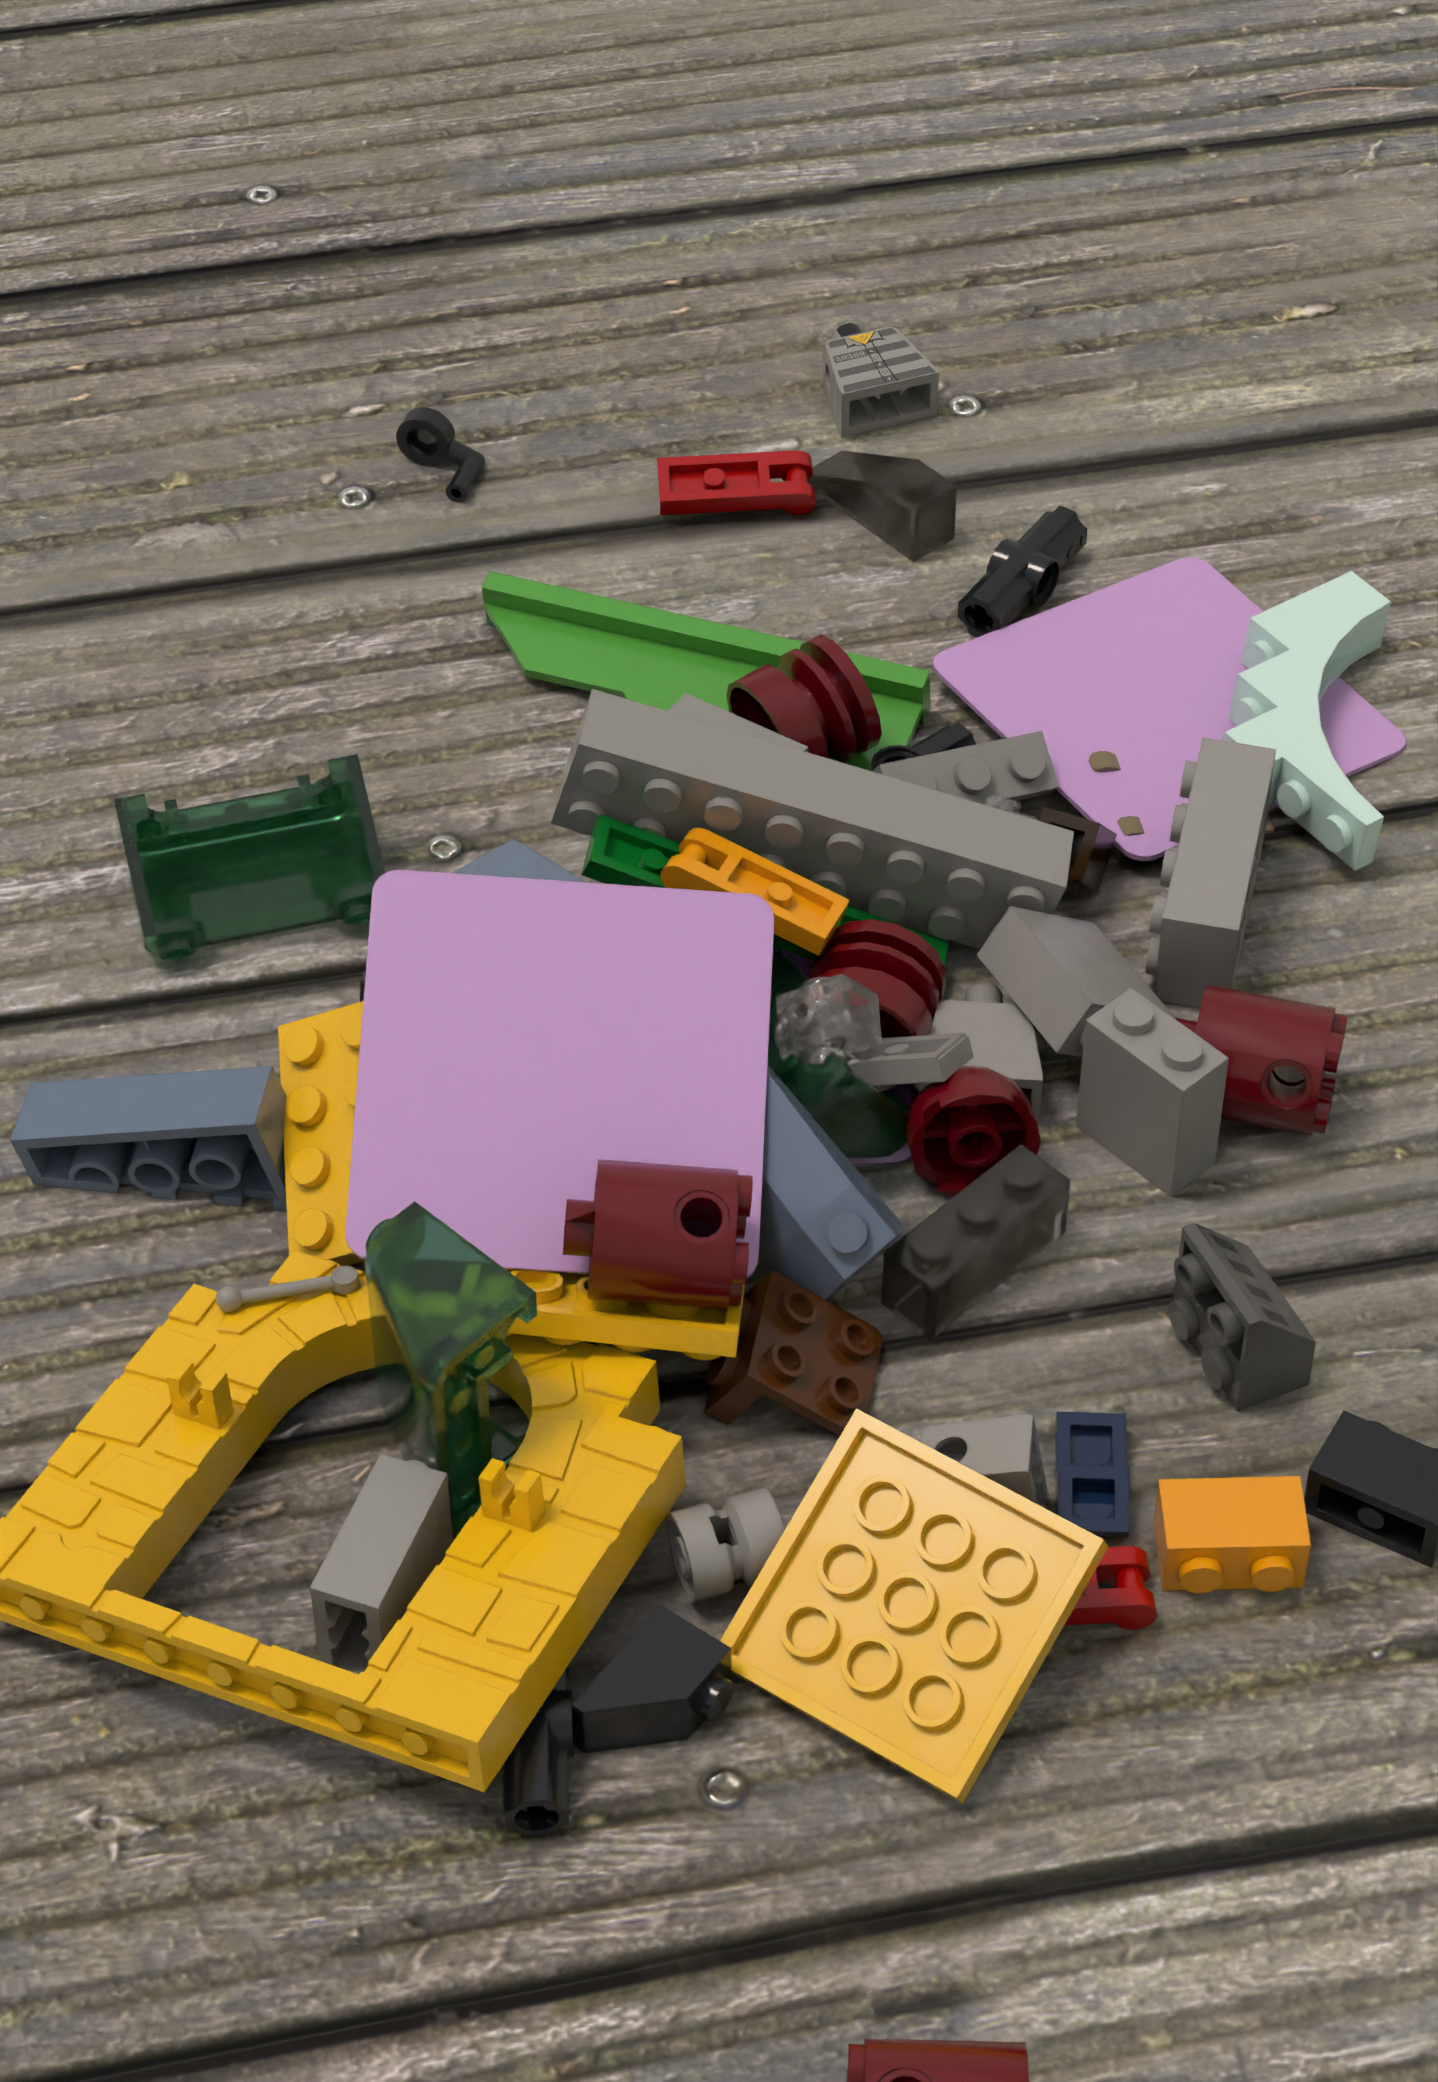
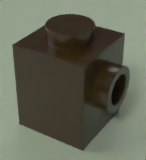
M1043 807L1039 821L1074 831L1067 888L1063 894L1077 897L1080 887L1099 892L1117 834L1100 823Z

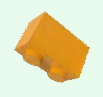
M1300 1476L1158 1479L1153 1525L1162 1591L1186 1590L1191 1593L1200 1594L1224 1589H1259L1265 1592H1276L1286 1588H1304L1311 1541Z

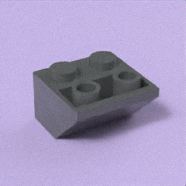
M1196 1223L1182 1227L1179 1258H1176L1174 1261L1176 1282L1173 1302H1170L1168 1308L1169 1317L1179 1338L1184 1341L1189 1340L1200 1356L1203 1371L1211 1386L1217 1390L1222 1389L1236 1411L1308 1386L1316 1342L1250 1247Z

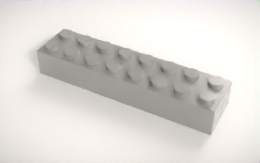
M592 689L565 764L551 824L574 830L580 834L591 835L595 822L599 815L603 814L681 843L689 830L693 828L707 829L849 899L848 906L904 927L934 935L940 939L951 940L978 949L982 948L1010 906L1053 914L1067 888L1074 831L595 689Z

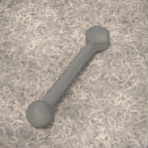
M340 1266L334 1269L329 1276L242 1290L232 1285H226L217 1292L216 1303L221 1310L233 1312L242 1303L333 1289L340 1294H349L359 1287V1276L354 1267Z

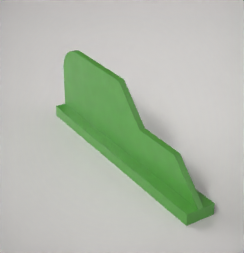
M489 571L482 586L487 625L496 627L526 677L590 692L592 689L666 711L687 693L729 712L726 694L730 683L766 664L779 669L781 655L793 649L800 650L801 644L804 643ZM845 652L861 673L873 696L880 716L882 731L878 745L868 751L855 753L854 758L845 764L871 771V761L874 754L888 746L903 745L909 747L918 724H925L931 708L930 671Z

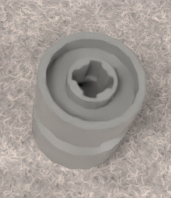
M764 1487L726 1497L722 1509L718 1511L711 1505L702 1503L669 1512L666 1517L669 1546L675 1569L683 1591L692 1603L731 1593L735 1580L741 1579L746 1585L752 1587L785 1531L775 1501L768 1489Z

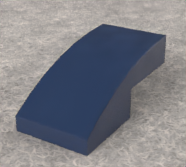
M1057 1411L1055 1419L1056 1514L1098 1537L1128 1538L1129 1467H1127L1126 1414Z

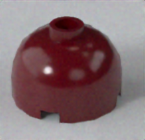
M963 1066L946 1081L932 1082L927 1085L911 1104L906 1123V1136L916 1174L922 1180L924 1176L927 1180L936 1183L938 1192L949 1197L975 1199L1003 1191L1011 1186L1009 1177L1017 1173L1024 1164L1026 1171L1032 1167L1036 1161L1041 1144L1034 1110L1025 1093L1014 1080L988 1067Z

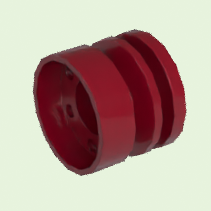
M823 635L801 644L800 650L793 649L781 655L779 669L766 664L728 685L726 697L730 713L808 746V753L846 763L854 758L855 753L868 751L879 744L882 735L880 716L867 684L849 656L833 640Z
M869 919L846 922L837 927L820 956L815 955L814 965L809 973L808 986L802 994L793 1021L792 1041L799 1055L805 1050L848 1047L855 1040L929 1035L938 1004L944 994L946 969L938 952L920 935L894 923ZM896 1084L889 1089H894L902 1084Z

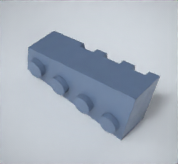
M273 1066L36 1082L29 1085L10 1142L34 1185L117 1193L120 1184L136 1185L138 1188L151 1193V1197L176 1200L179 1190L215 1194V1203L220 1205L242 1207L245 1197L273 1200V1209L275 1211L287 1212L283 1143L286 1094Z

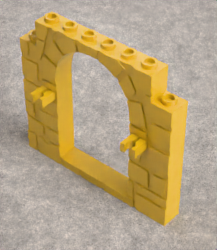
M293 1250L269 1280V1285L329 1276L334 1269L341 1265L332 1260L321 1259ZM357 1270L359 1287L349 1294H340L333 1289L242 1303L233 1312H226L218 1307L216 1303L218 1291L193 1284L168 1314L167 1321L162 1327L158 1326L124 1368L125 1372L121 1377L113 1381L76 1426L75 1433L71 1432L48 1460V1466L6 1517L2 1516L0 1519V1621L485 1793L686 1487L682 1436L667 1432L656 1426H650L660 1412L656 1361L639 1356L633 1352L622 1351L603 1344L596 1346L581 1341L573 1345H559L549 1342L544 1337L521 1334L494 1338L481 1335L475 1329L457 1328L459 1300L436 1293L429 1295L420 1292V1288L397 1282L391 1278L381 1277L377 1279L367 1276L361 1270ZM448 1354L487 1366L489 1382L506 1392L520 1406L530 1421L524 1440L509 1461V1467L506 1471L504 1461L492 1458L480 1474L478 1479L482 1505L475 1515L471 1516L445 1552L446 1556L440 1565L435 1566L407 1606L404 1616L401 1620H397L368 1661L366 1670L364 1672L361 1671L360 1674L276 1645L270 1647L261 1644L258 1639L192 1616L184 1617L181 1612L143 1600L146 1593L278 1422L298 1402L328 1383L359 1371L400 1364L437 1366L444 1355Z

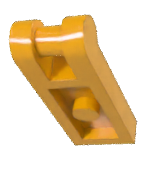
M703 828L689 830L679 845L680 854L670 858L661 871L660 876L662 884L666 888L747 893L763 898L770 905L774 914V934L820 956L843 919L850 901Z

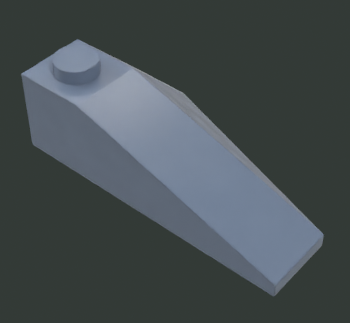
M768 1065L759 1260L767 1273L773 1270L822 1297L824 1301H828L908 1232V1229Z

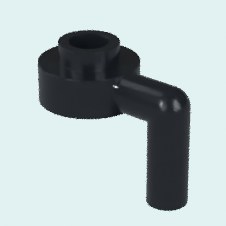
M415 408L406 415L397 430L396 441L398 447L411 461L420 465L432 466L446 459L459 466L446 488V495L453 502L461 503L465 501L485 467V458L481 453L455 440V431L448 418L431 408Z

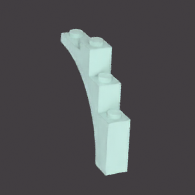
M1350 571L1250 618L1241 664L1248 669L1237 674L1228 720L1235 724L1236 727L1224 732L1223 741L1276 749L1269 804L1274 803L1287 816L1295 820L1329 851L1333 852L1356 871L1373 862L1384 816L1353 787L1333 758L1321 728L1319 703L1328 687L1351 664L1381 647L1391 601L1354 572Z

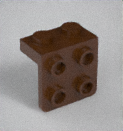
M771 1270L744 1294L736 1358L720 1356L711 1360L708 1366L705 1380L711 1386L704 1413L728 1425L759 1397L765 1395L840 1436L856 1408L868 1414L883 1342L882 1335L871 1324L827 1300L824 1301L817 1294Z

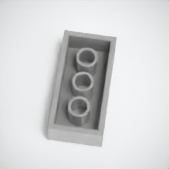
M1202 738L1197 762L1187 760L1185 762L1180 797L1189 798L1188 804L1181 803V805L1176 804L1170 841L1178 842L1179 845L1165 851L1160 887H1166L1169 890L1168 892L1162 891L1161 896L1156 895L1154 899L1149 932L1161 935L1160 938L1151 937L1145 974L1156 976L1155 995L1163 1003L1200 1009L1207 985L1229 989L1234 988L1266 833L1276 749Z

